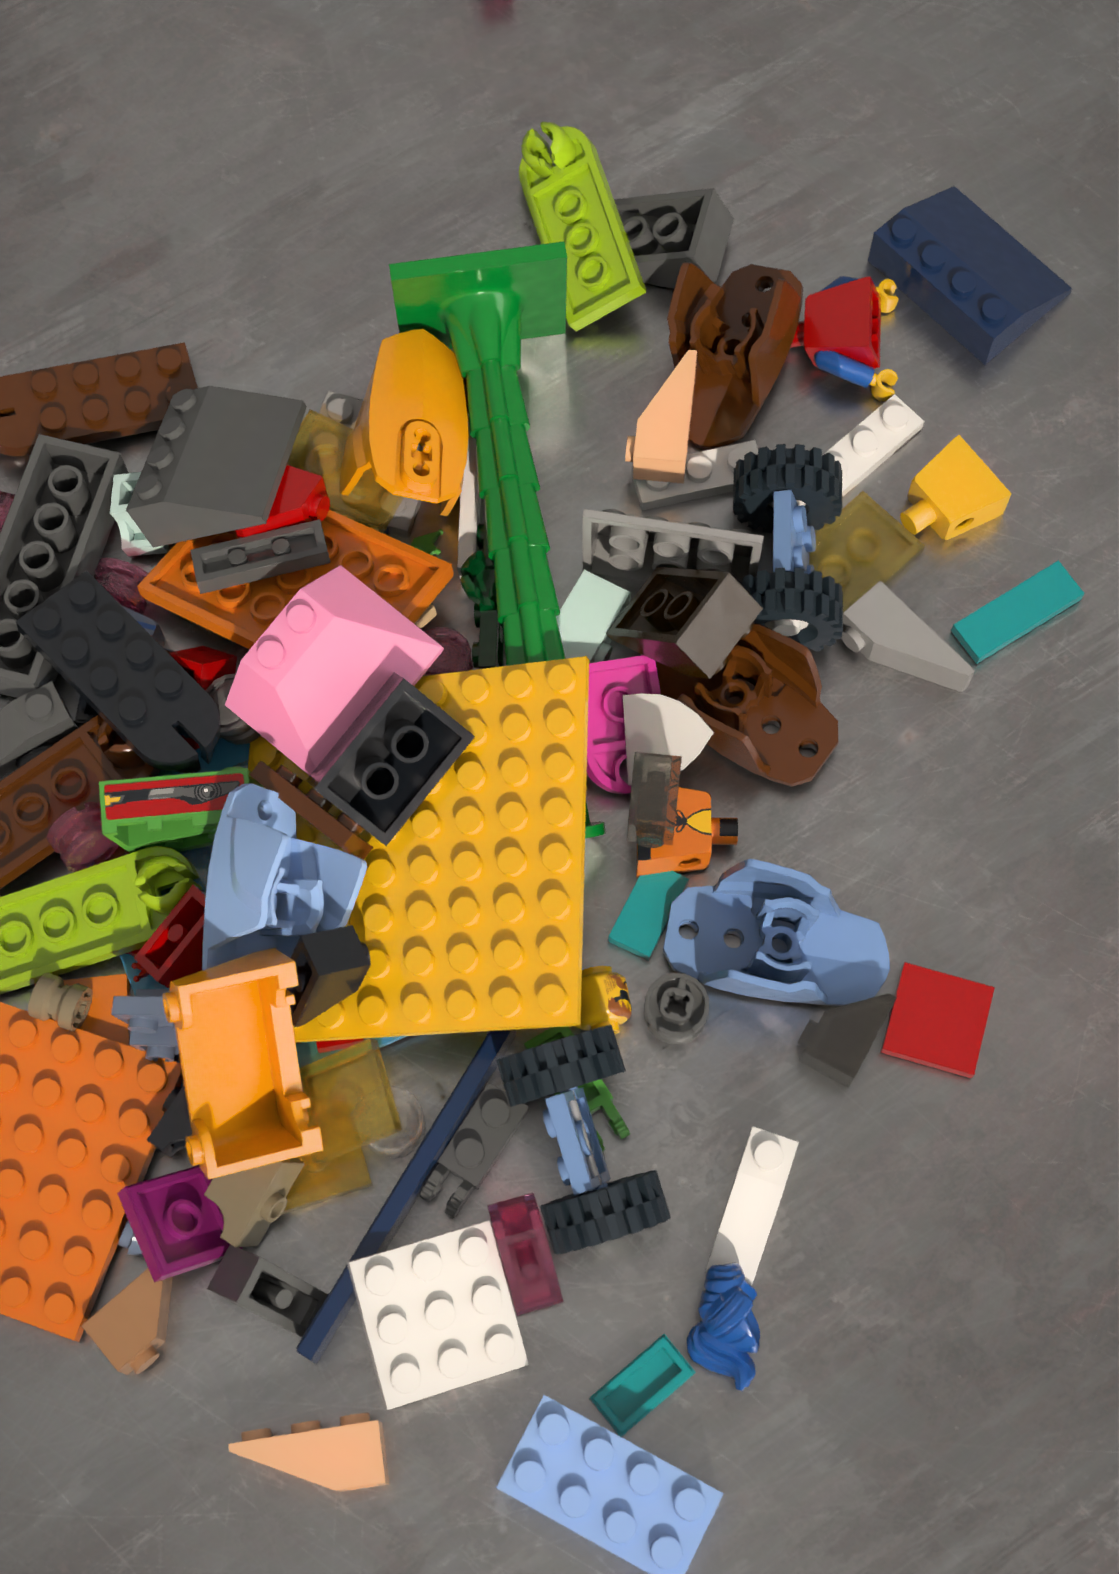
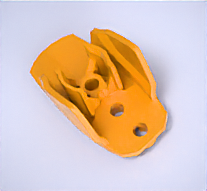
M424 329L398 333L382 339L375 367L356 420L354 431L346 440L340 477V494L348 496L364 471L372 468L375 481L391 494L435 504L441 502L440 515L448 516L462 492L464 470L467 462L468 414L463 378L455 353L434 335ZM419 444L423 448L422 451L416 450Z

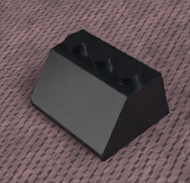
M394 672L306 781L314 790L387 846L475 736L406 679Z

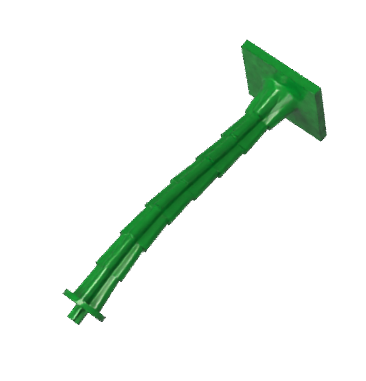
M565 241L389 264L399 333L424 329L434 335L449 349L454 350L460 373L467 380L470 436L476 439L479 496L485 499L488 557L494 560L498 622L503 623L506 666L566 659L556 618L560 614V608L546 554L550 550V545L536 493L540 490V484L526 432L530 429V423L517 371L521 368V339L566 334L567 253ZM586 803L585 839L604 835L606 833L605 822H590Z

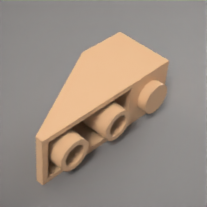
M369 1413L340 1417L341 1426L321 1429L320 1420L290 1425L291 1434L272 1437L271 1428L245 1431L241 1433L242 1442L228 1444L229 1452L339 1492L390 1484L383 1423L379 1420L370 1421Z

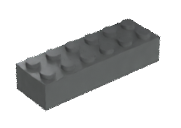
M41 434L37 437L0 533V694L19 698L51 681L55 684L58 676L57 670L18 631L16 621L86 570L94 577L115 521L110 514L113 476L129 474L119 452Z

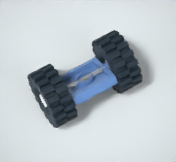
M777 444L774 450H770L765 446L758 448V454L750 451L744 455V460L739 459L736 462V468H734L733 513L737 515V520L741 523L748 522L749 528L755 530L758 527H763L762 532H773L774 572L768 573L766 570L757 571V577L749 574L743 577L742 582H739L763 608L753 622L791 638L815 652L824 650V645L831 647L836 644V639L840 640L842 637L843 591L840 583H835L834 578L831 576L822 578V573L815 571L813 565H809V552H815L816 550L815 530L824 528V523L831 525L836 521V516L840 517L842 513L841 463L839 460L835 461V456L830 453L822 455V449L813 447L809 451L805 450V445L795 444L794 448H786V444Z
M612 1025L571 1035L496 1060L510 1107L560 1092L559 1095L545 1099L548 1108L543 1110V1119L549 1136L551 1138L557 1137L562 1154V1156L557 1158L561 1179L566 1186L571 1185L574 1194L555 1199L540 1206L555 1255L619 1239L622 1236L656 1226L671 1218L657 1170L607 1182L611 1178L583 1087H577L626 1071Z

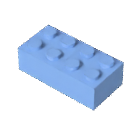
M543 1395L496 1487L498 1490L648 1574L686 1573L724 1494Z

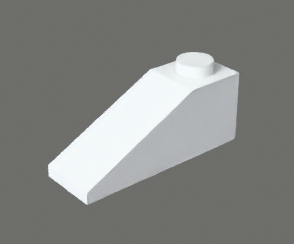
M754 1126L752 1127L705 1273L713 1265H725L736 1262L742 1267L745 1280L752 1286L799 1142Z

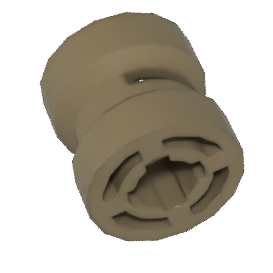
M48 972L44 973L31 993L28 1014L42 1021L52 1018L57 1021L58 1026L75 1032L76 1028L79 1029L89 1012L93 997L92 989L78 983L72 986L65 985L61 977Z

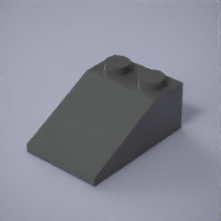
M714 188L614 199L644 283L674 289L683 262H688L701 269L716 284L734 218Z

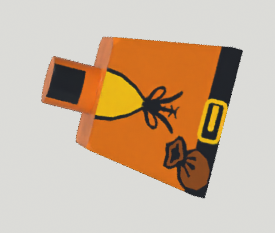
M638 781L636 878H639L640 875L668 871L684 873L704 870L710 864L712 845H737L738 818L711 817V794L699 790Z

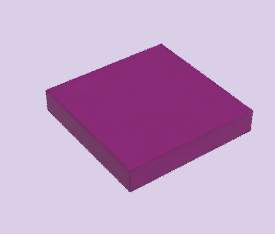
M199 1165L125 1186L117 1193L154 1283L221 1261L230 1243L220 1237L224 1228V1218L220 1208L204 1195L212 1179L206 1177Z

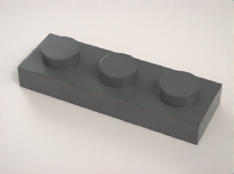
M320 519L191 550L196 582L200 594L331 563Z

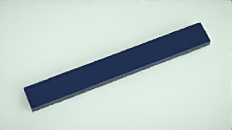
M515 1029L489 1031L349 1261L386 1251L419 1197L424 1185L437 1167L438 1159L498 1066L496 1060L503 1058L516 1037ZM348 1265L344 1268L296 1347V1352L316 1365L356 1300Z

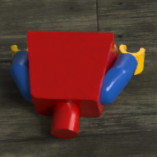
M841 276L819 292L808 295L805 299L804 321H799L791 348L804 346L815 367L864 388L871 385L873 397L881 402H886L895 394V391L884 387L882 383L894 386L898 380L897 374L891 369H885L876 374L874 373V368L880 367L881 312H892L899 301L897 296H893L897 288L895 282L891 279H885L877 287L872 281L871 276L860 279Z

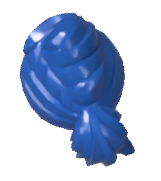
M738 1263L713 1265L707 1270L706 1279L704 1280L705 1290L702 1291L701 1302L698 1306L699 1315L702 1320L691 1328L687 1337V1349L695 1363L709 1371L733 1378L736 1389L743 1391L745 1387L750 1385L751 1380H753L756 1374L755 1363L748 1353H757L759 1350L760 1329L751 1310L757 1292L745 1280L743 1269Z

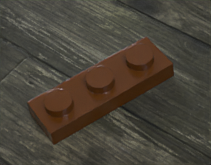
M260 760L250 773V776L266 789L279 793L278 798L349 854L365 859L373 849V846L360 837L364 828L343 812L338 818L334 817L328 812L333 804L313 788L307 794L301 791L298 787L303 780L282 764L275 771Z

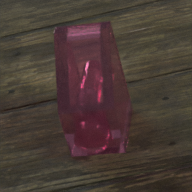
M534 1192L487 1205L517 1316L562 1303L563 1298Z

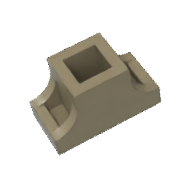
M295 1157L213 1178L204 1195L217 1204L223 1214L224 1228L220 1237L234 1247L259 1246L270 1224L283 1213L287 1205L286 1196L305 1163Z

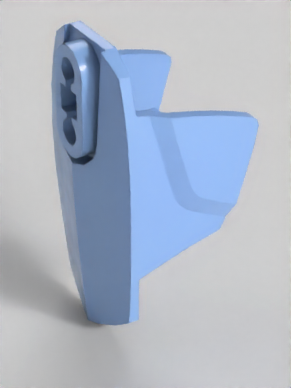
M252 783L241 784L230 791L215 833L208 869L202 971L250 953L276 948L291 958L300 936L345 927L362 886L367 870V862L364 859L338 849L297 839L296 812L278 798L279 793Z

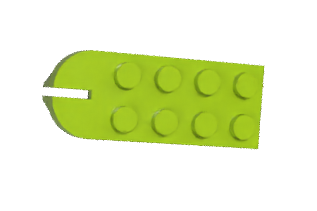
M541 122V129L552 140V144L549 146V143L534 128L527 131L521 145L522 159L519 166V180L541 244L565 241L567 253L566 319L568 325L573 330L578 331L645 294L647 291L594 144L577 128L569 126L560 127L553 122Z
M154 846L0 897V995L35 984L47 972L59 976L142 948L192 885L202 890V886L194 881V879L199 878L196 868L176 850L168 847ZM173 887L168 894L162 896V890Z

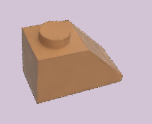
M147 1268L82 1325V1328L118 1372L128 1375L134 1371L136 1374H139L159 1357L160 1354L157 1349L166 1342L173 1277L154 1283L151 1273Z

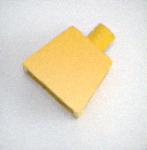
M958 435L915 475L907 495L912 506L900 514V519L905 529L912 535L917 534L930 525L941 539L949 540L1002 515L1012 493L965 440Z

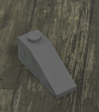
M52 681L12 700L0 710V777L16 770L17 760L25 754L45 744L58 742L78 729L64 700Z

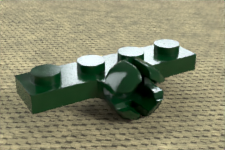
M486 514L484 523H479L477 527L479 549H483V552L476 551L469 556L460 570L462 574L460 578L461 586L468 598L475 602L474 622L476 628H480L479 642H473L472 645L473 666L479 669L504 666L505 657L503 623L498 622L494 560L488 557Z

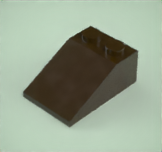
M657 567L606 635L611 640L684 675L711 679L713 675L717 674L725 666L728 659L727 656L738 641L747 636L752 630L753 621L763 608L729 572Z

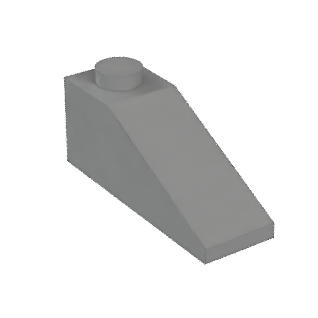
M881 580L843 612L841 639L850 650L854 652L860 651L869 661L961 693L969 686L975 669Z

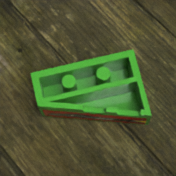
M237 766L212 772L100 781L102 834L129 853L154 846L168 847L177 852L213 845L222 809L229 792L241 784L252 783L263 788L264 786L250 776L251 771L248 768Z

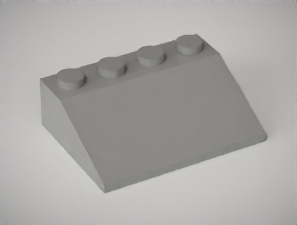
M584 509L582 516L583 571L587 570L601 578L644 584L657 567L729 572L737 581L742 582L743 577L749 574L757 577L764 536L755 535L751 531L741 528L731 529L730 531L711 528L709 525L701 522L683 524L669 522L663 517L654 515L646 516L645 518L630 516L615 509L603 511Z

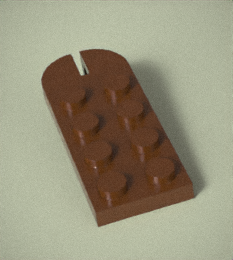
M185 342L1 376L0 453L8 456L31 455L39 434L80 444H88L159 430L173 394L184 389H198Z
M97 715L0 781V889L101 820L100 781L156 777L160 774L161 769L154 768L145 763L101 716Z

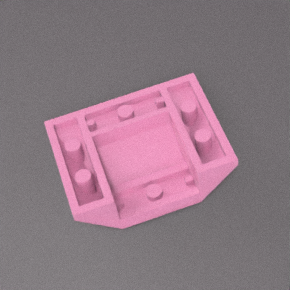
M340 565L302 587L241 659L225 706L310 776L394 672L415 686L444 651V648Z

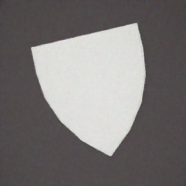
M640 693L623 695L628 785L638 784V781L657 782L665 780L682 771L702 752L714 732L696 712L678 700L661 694Z

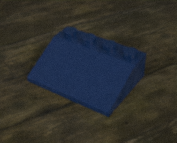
M955 186L903 208L873 234L868 261L886 278L893 280L905 295L984 365L1056 306L1072 290L1065 281Z

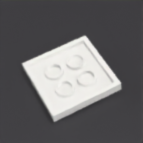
M483 1221L347 1262L385 1409L389 1410L529 1365L490 1221Z

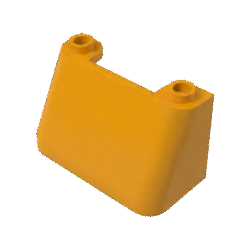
M276 948L253 952L170 982V992L163 993L162 995L166 1019L169 1023L174 1022L191 1124L192 1135L185 1138L186 1150L191 1165H199L208 1179L323 1151L320 1127L318 1125L308 1127L307 1125L309 1124V1115L306 1108L311 1107L310 1098L302 1091L290 1005L295 1004L294 994L286 989L298 986L296 965L294 960Z

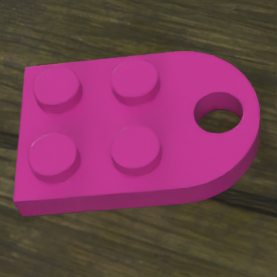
M644 655L589 663L587 775L597 786L611 793L629 794L636 793L638 790V784L628 785L619 774L620 764L627 758L623 695L640 693L661 694L656 661Z

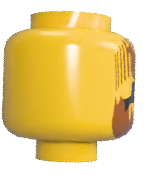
M595 966L583 969L581 1026L576 1027L588 1031L612 1025L614 1034L619 1033V1025L630 1019L632 1015L625 977L619 973L612 972V967Z

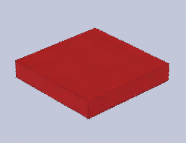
M904 962L880 1053L972 1078L975 1074L995 987Z

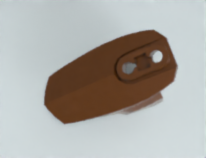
M683 262L681 265L667 317L670 331L668 342L674 369L688 350H697L689 441L700 449H715L742 439L773 387L790 351L799 324L803 302L802 283L791 271L750 264L733 271L720 287L713 283L694 264Z
M754 624L749 634L739 640L729 653L727 663L722 670L713 675L711 679L684 675L656 661L661 695L678 700L696 712L714 732L707 745L750 772L791 787L813 780L838 745V720L820 701L822 684L811 651L806 646L759 624ZM773 724L779 728V731L769 734L763 729L765 726ZM799 747L803 749L812 748L816 751V755L804 757L800 754Z

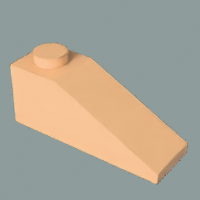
M697 350L687 351L638 418L636 436L627 437L625 462H633V479L684 483Z

